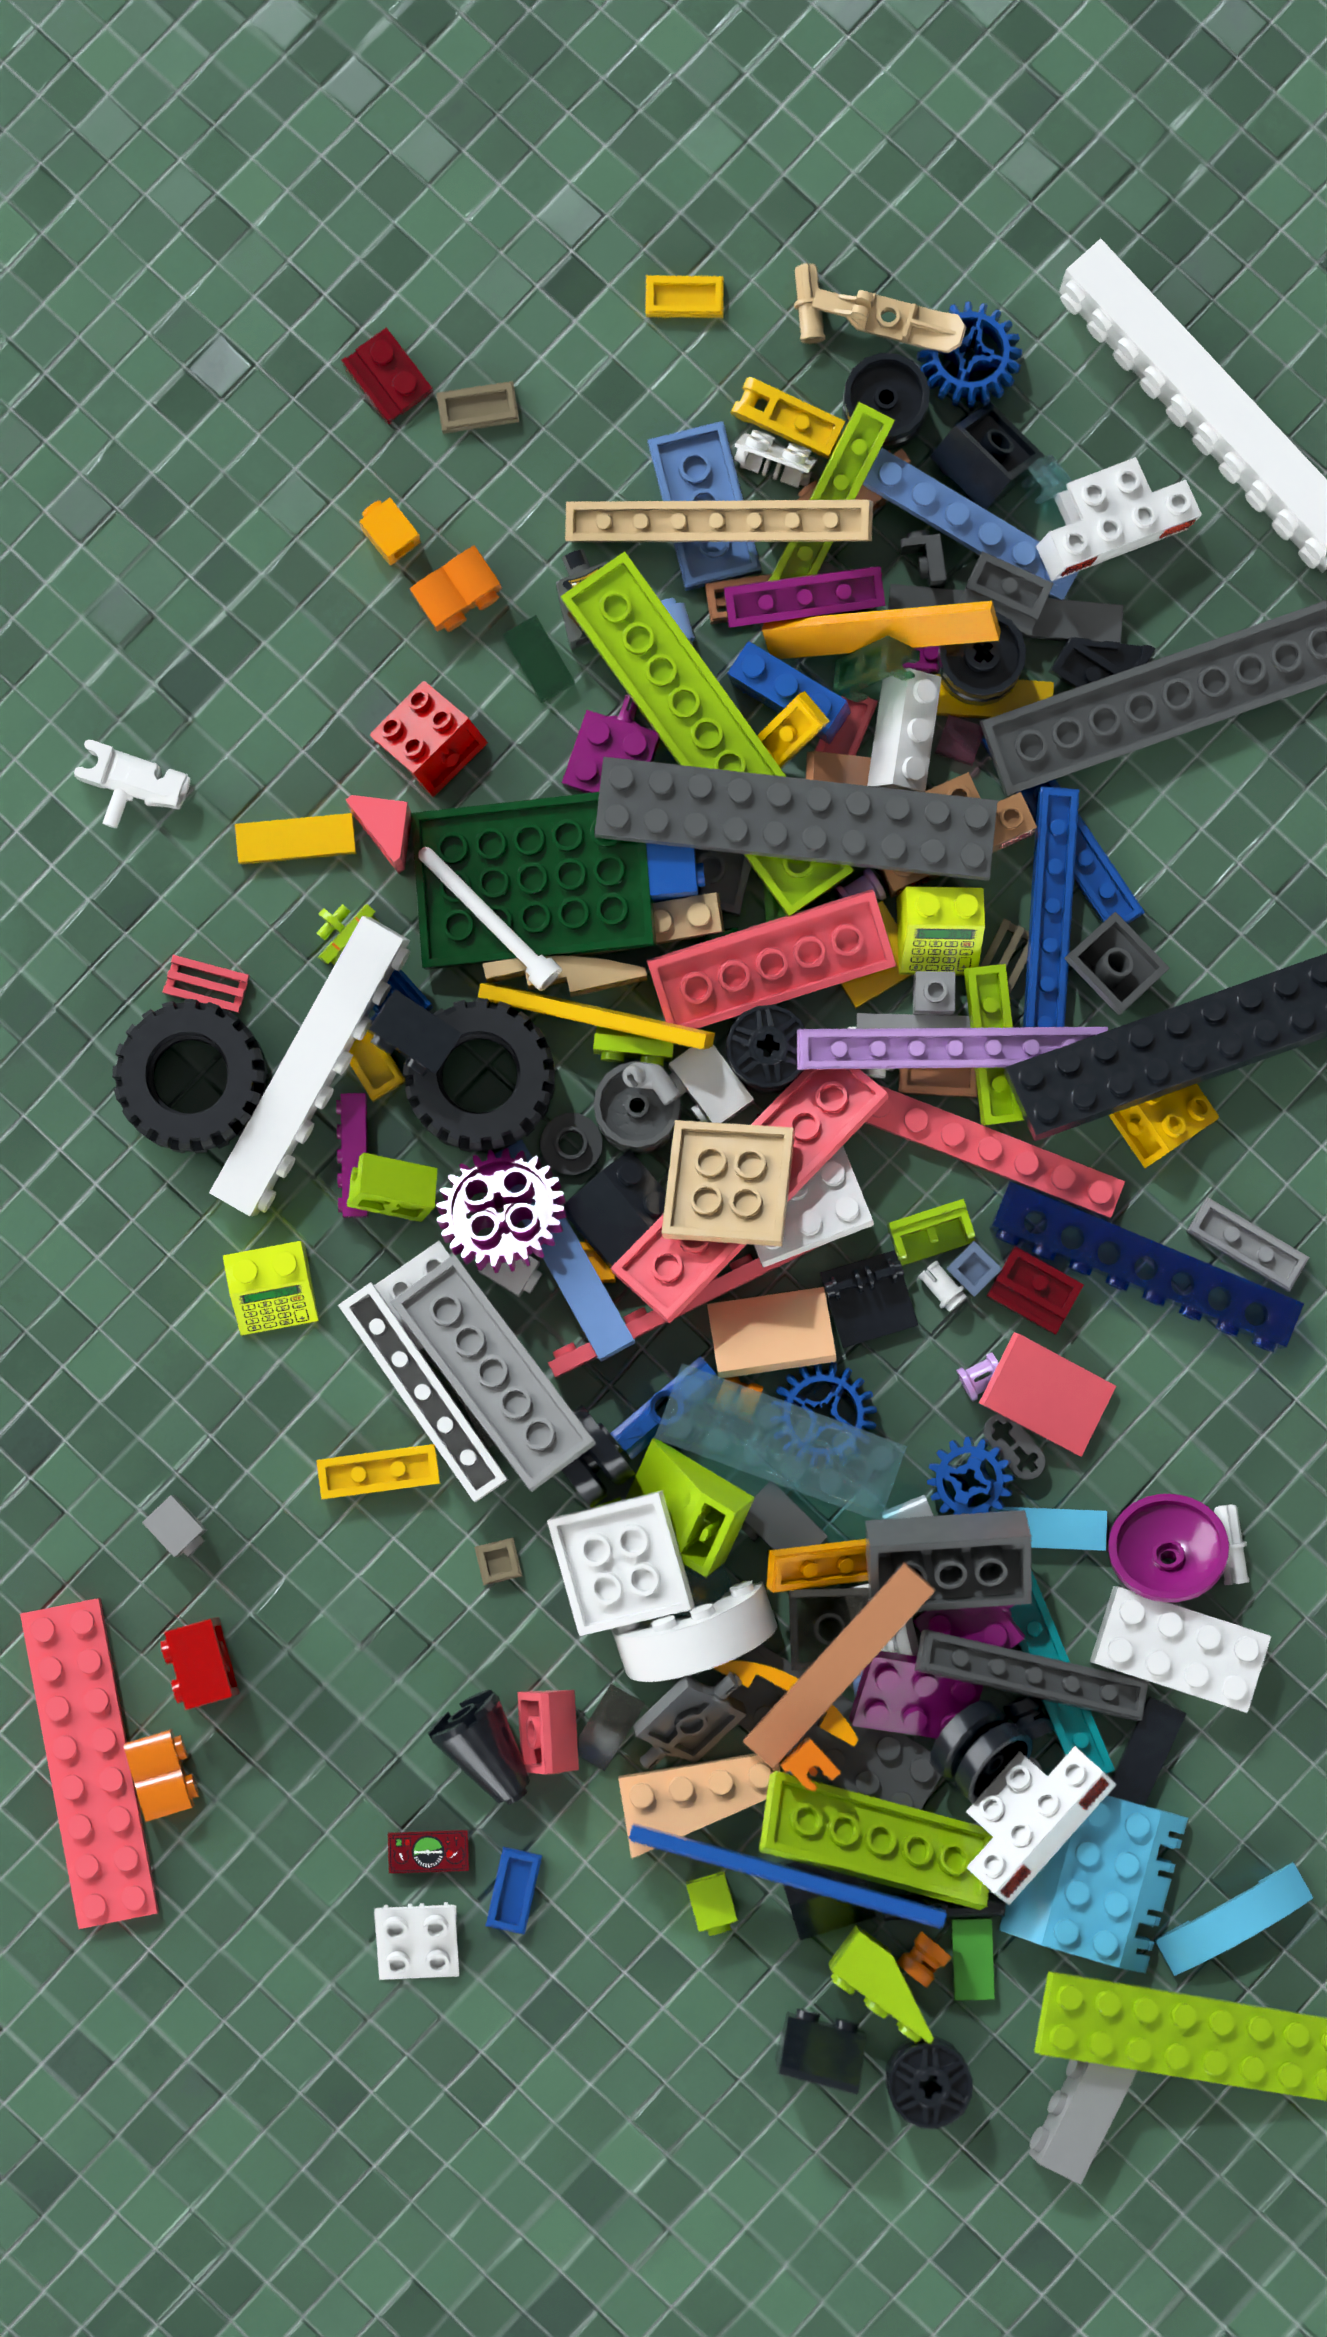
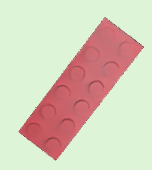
M873 889L646 960L665 1022L695 1029L739 1016L756 1006L774 1005L896 966Z

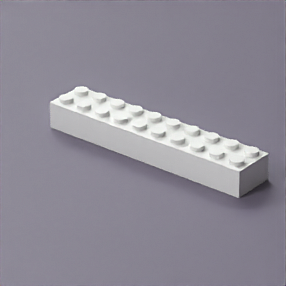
M1099 239L1066 269L1059 293L1062 295L1060 299L1064 306L1074 315L1079 313L1088 322L1087 329L1090 334L1100 343L1105 341L1115 351L1113 356L1117 363L1126 371L1131 369L1141 379L1139 384L1152 399L1158 397L1167 407L1166 413L1172 422L1178 427L1184 425L1194 436L1192 441L1204 455L1208 456L1211 454L1219 462V470L1222 475L1232 484L1237 482L1247 492L1245 497L1249 504L1258 512L1264 511L1273 520L1272 527L1276 533L1286 541L1291 539L1300 549L1298 554L1303 562L1312 569L1317 567L1321 573L1326 571L1327 479L1102 239Z

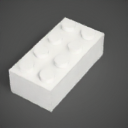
M1113 1586L1090 1662L1248 1713L1271 1636L1168 1602L1150 1600L1131 1590Z

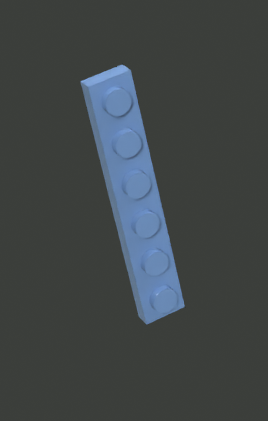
M884 448L880 449L862 484L863 486L978 555L983 551L1054 583L1048 596L1052 599L1064 600L1078 572L1051 581L1036 548L1039 541Z

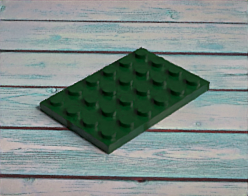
M599 792L411 813L422 968L425 970L517 958L419 859V851L422 848H431L538 956H562L657 946L653 898L650 896L646 843L595 837Z

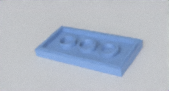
M723 421L648 439V446L662 501H743ZM673 542L685 591L704 587L706 583L727 581L761 572L754 542Z

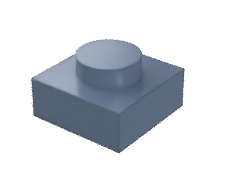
M975 1241L946 1268L974 1297L1002 1270Z

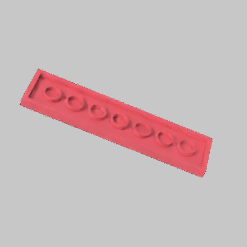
M805 1069L751 1124L794 1128L795 1138L788 1201L889 1099L888 1093L862 1070ZM663 1214L611 1267V1271L670 1324L747 1244L665 1239L661 1234Z
M97 1598L21 1613L20 1616L78 1929L157 1914L159 1909L137 1791L124 1750L127 1738L101 1599Z

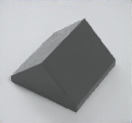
M1116 911L1064 958L1118 1015L1126 1011L1170 969Z

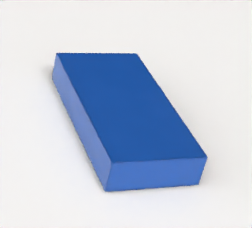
M503 1846L486 1921L487 1927L525 1935L542 1859L541 1854Z

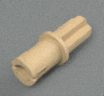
M801 264L795 268L797 301L794 303V308L799 311L800 340L805 344L819 343L825 340L822 311L811 307L816 290L819 288L818 268L815 264Z

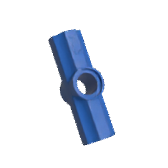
M700 1356L665 1387L655 1393L651 1399L610 1434L633 1460L650 1445L654 1437H660L723 1382L721 1379H718V1375ZM668 1396L677 1402L678 1411L674 1417L663 1419L656 1414L655 1404L658 1399Z

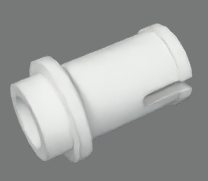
M935 1261L918 1278L926 1284L941 1302L939 1307L941 1309L945 1307L951 1312L967 1298L963 1292L965 1288L963 1285L958 1287L939 1265L940 1263Z

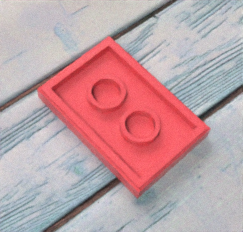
M1014 1332L979 1404L1082 1457L1116 1385Z

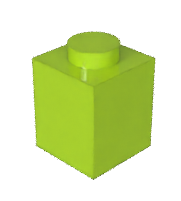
M722 1871L686 1881L698 1931L707 1930L708 1936H713L732 1930L730 1923L736 1922L737 1916L725 1872Z

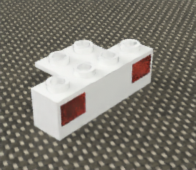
M1135 457L1067 483L1066 487L1068 490L1058 493L1054 498L1066 526L1048 532L1036 548L1051 581H1055L1185 531L1202 514L1186 480L1151 492Z
M1075 1746L1049 1776H1046L1019 1752L966 1811L993 1836V1839L967 1868L993 1893L1010 1905L1111 1792L1116 1784Z

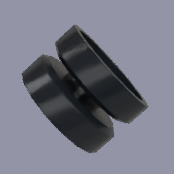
M879 353L863 359L852 369L845 383L842 416L844 421H846L845 425L847 426L858 402H861L895 420L881 448L893 450L905 446L919 434L926 419L930 389L924 373L912 360L899 354ZM880 399H888V404L881 403Z
M996 612V616L1001 630L999 641L939 646L936 667L938 675L942 677L941 684L951 696L965 704L984 706L999 702L1012 692L1024 669L1026 646L1022 633L1012 620ZM980 654L986 657L987 662L985 661V659H983V661L979 663L975 661L974 658L976 655Z
M581 1405L573 1413L596 1444L568 1464L562 1471L592 1508L607 1496V1488L595 1473L602 1469L613 1484L621 1486L635 1475V1472L620 1453L623 1450L601 1422L597 1424L584 1406Z
M981 1700L967 1706L944 1727L934 1743L930 1754V1764L948 1782H955L957 1790L973 1804L1019 1752L1026 1758H1030L1033 1741L1015 1723H1008L1007 1717L990 1701Z

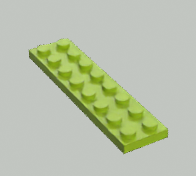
M1048 1971L1034 2052L1037 2054L1327 2101V2017Z

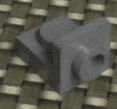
M918 530L908 533L907 538L900 541V555L923 552L924 555L918 556L920 579H927L928 587L944 588L947 579L940 534L930 535L929 530Z

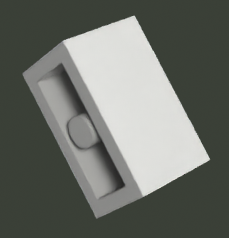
M714 1045L702 1050L691 1047L669 1063V1069L672 1072L669 1075L676 1084L681 1094L680 1096L687 1092L696 1104L690 1109L699 1122L727 1123L753 1104V1097Z

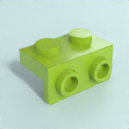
M597 1026L593 1051L594 1054L601 1055V1060L623 1063L624 1058L627 1057L640 1059V1062L658 1064L663 1067L664 1062H672L674 1043Z

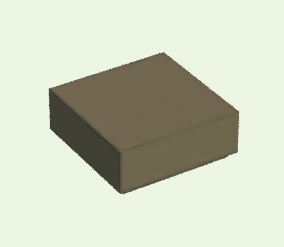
M514 1538L475 1546L483 1586L522 1577Z

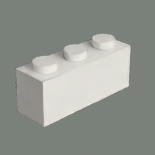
M911 668L883 673L867 786L925 792L941 676Z

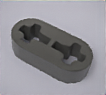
M996 1414L986 1421L983 1428V1436L985 1439H988V1445L992 1449L998 1446L1002 1449L998 1455L1001 1460L1010 1459L1011 1464L1007 1468L1012 1474L1023 1480L1038 1477L1044 1470L1045 1456L1026 1431L1017 1423L1000 1414ZM995 1421L1001 1425L1008 1422L1012 1427L1008 1431V1435L1015 1442L1011 1447L1002 1438L996 1441L992 1438L991 1435L995 1432L992 1424ZM1019 1447L1026 1455L1031 1453L1036 1455L1037 1459L1033 1462L1036 1469L1033 1472L1028 1469L1020 1471L1017 1468L1020 1458L1013 1451L1014 1449Z

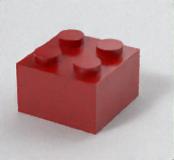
M219 1617L164 1632L166 1640L160 1642L161 1650L166 1664L173 1663L177 1679L171 1680V1685L177 1704L183 1702L185 1710L240 1694Z

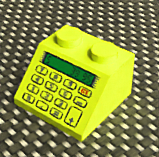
M906 886L896 898L899 975H914L916 971L955 972L957 976H964V968L979 967L985 930L984 888Z
M302 1241L223 1255L229 1294L241 1336L319 1321L306 1247Z

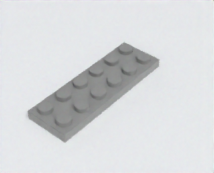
M452 1255L390 1302L531 1492L596 1444L455 1255Z

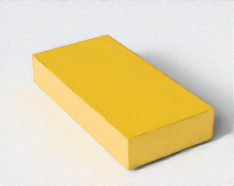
M646 275V317L723 318V276Z
M367 1031L363 1039H355L349 1053L353 1055L350 1065L374 1102L404 1084L405 1078L392 1057L371 1043L374 1036Z

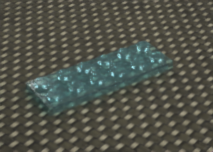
M682 1364L654 1438L873 1520H881L907 1448L905 1445Z

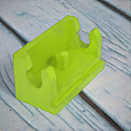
M363 1152L359 1156L358 1168H352L347 1207L422 1222L435 1208L438 1168Z
M964 1199L923 1211L886 1225L894 1250L902 1266L971 1244L975 1241L974 1229Z

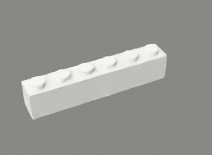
M370 1282L340 1303L338 1306L472 1500L474 1502L479 1501L508 1481L507 1476L375 1286Z

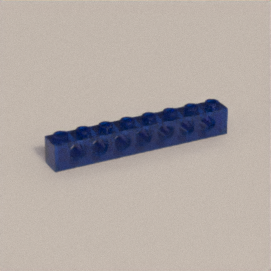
M1013 1182L1007 1184L989 1227L997 1231L995 1238L1005 1243L1017 1246L1018 1242L1022 1241L1034 1246L1032 1253L1050 1261H1054L1055 1256L1070 1261L1068 1268L1075 1272L1090 1276L1092 1271L1104 1275L1107 1277L1105 1283L1109 1286L1127 1292L1129 1286L1142 1291L1143 1295L1141 1298L1161 1307L1164 1306L1165 1302L1180 1307L1178 1314L1200 1322L1202 1317L1217 1322L1216 1330L1233 1337H1237L1239 1332L1253 1337L1251 1344L1269 1352H1274L1276 1347L1280 1349L1287 1347L1304 1306V1303ZM1037 1213L1043 1217L1045 1228L1042 1233L1032 1234L1026 1230L1024 1219L1027 1214ZM1073 1228L1080 1233L1081 1245L1078 1249H1068L1062 1244L1061 1233L1064 1229ZM1103 1243L1112 1244L1117 1249L1118 1258L1112 1265L1104 1264L1098 1258V1248ZM1138 1259H1148L1154 1265V1275L1150 1280L1140 1279L1136 1275L1134 1266ZM1181 1273L1189 1278L1191 1289L1187 1295H1179L1173 1291L1171 1280L1175 1274ZM1212 1289H1220L1227 1296V1305L1221 1311L1215 1310L1209 1305L1208 1295ZM1249 1304L1260 1306L1264 1312L1263 1322L1259 1326L1251 1325L1245 1318V1310Z

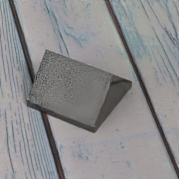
M822 1588L789 1591L791 1670H807L869 1602V1588Z

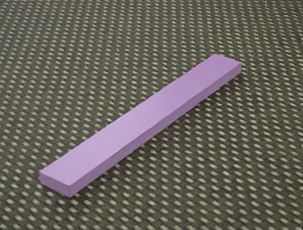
M1108 1027L798 1029L797 1070L1005 1068L1108 1031Z

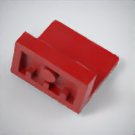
M425 681L421 682L370 734L372 739L402 764L432 797L488 743L465 714Z

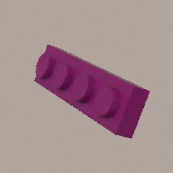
M881 566L724 587L729 627L886 606Z

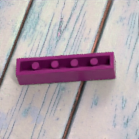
M342 1093L341 1100H336V1113L341 1114V1124H337V1139H341V1149H337V1163H342V1173L337 1174L338 1188H342V1198H338V1213H342L344 1218H369V1211L347 1207L352 1168H358L359 1156L363 1152L368 1153L366 1093Z

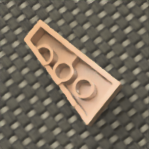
M756 1753L619 1776L631 1858L655 1849L630 1841L629 1835L633 1823L679 1836L687 1835L766 1800L769 1777L775 1771L780 1772L779 1763L772 1769Z

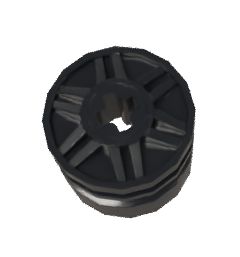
M775 1005L756 1006L742 1013L731 1026L726 1043L727 1064L746 1089L760 1094L779 1093L785 1090L804 1071V1069L797 1070V1030L805 1029L802 1021L788 1009ZM765 1038L773 1039V1046L779 1047V1051H772L771 1057L763 1056V1050L757 1048V1045L764 1043Z
M933 2036L934 2039L931 2043H928L923 2038L918 2043L911 2039L904 2041L892 2052L886 2065L885 2085L894 2109L905 2121L919 2128L938 2129L954 2123L966 2111L972 2098L973 2079L966 2061L952 2043L937 2036ZM930 2075H934L936 2082L940 2086L939 2088H932L930 2094H925L923 2086L919 2083L921 2080L927 2081Z

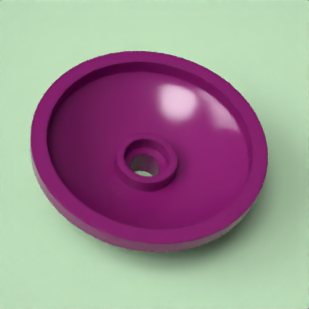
M1157 1494L1134 1502L1118 1516L1109 1535V1559L1117 1577L1134 1593L1158 1602H1182L1202 1595L1217 1583L1224 1573L1228 1562V1535L1219 1517L1203 1503L1183 1495ZM1165 1558L1173 1559L1175 1562L1172 1564H1165L1162 1562V1560Z

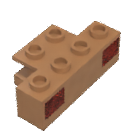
M969 772L925 791L927 793L980 798ZM1021 792L997 802L993 852L1032 836L1037 829ZM878 869L891 898L899 895L906 886L918 887L940 876Z

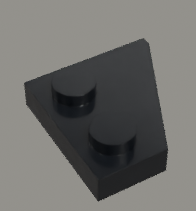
M1071 637L1048 672L1075 689L1146 664L1156 648L1150 645L1138 646L1120 644V642L1114 641L1101 642Z

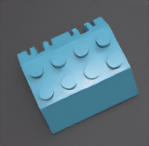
M1107 1795L1010 1905L1005 1904V1917L1001 1919L999 1930L1055 1950L1114 1967L1146 1973L1150 1956L1136 1951L1137 1948L1152 1951L1154 1942L1144 1936H1135L1139 1923L1151 1927L1159 1926L1161 1918L1149 1914L1147 1911L1151 1909L1163 1912L1172 1879L1158 1875V1871L1174 1873L1176 1864L1164 1858H1157L1160 1844L1167 1848L1180 1849L1182 1840L1168 1836L1169 1831L1184 1834L1188 1818Z

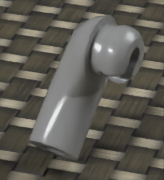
M636 1062L630 1064L623 1072V1081L627 1086L654 1089L664 1106L672 1103L681 1095L663 1067L658 1064Z

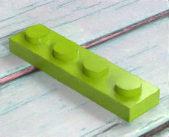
M1006 964L964 968L970 1028H1013ZM975 1068L981 1125L1023 1121V1114L1004 1075L1005 1068Z

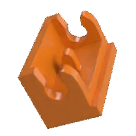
M809 1736L779 1762L781 1768L786 1773L790 1770L805 1788L815 1791L817 1788L814 1782L810 1781L812 1779L807 1776V1771L811 1776H816L818 1771L814 1766L820 1767L823 1774L832 1780L841 1773Z

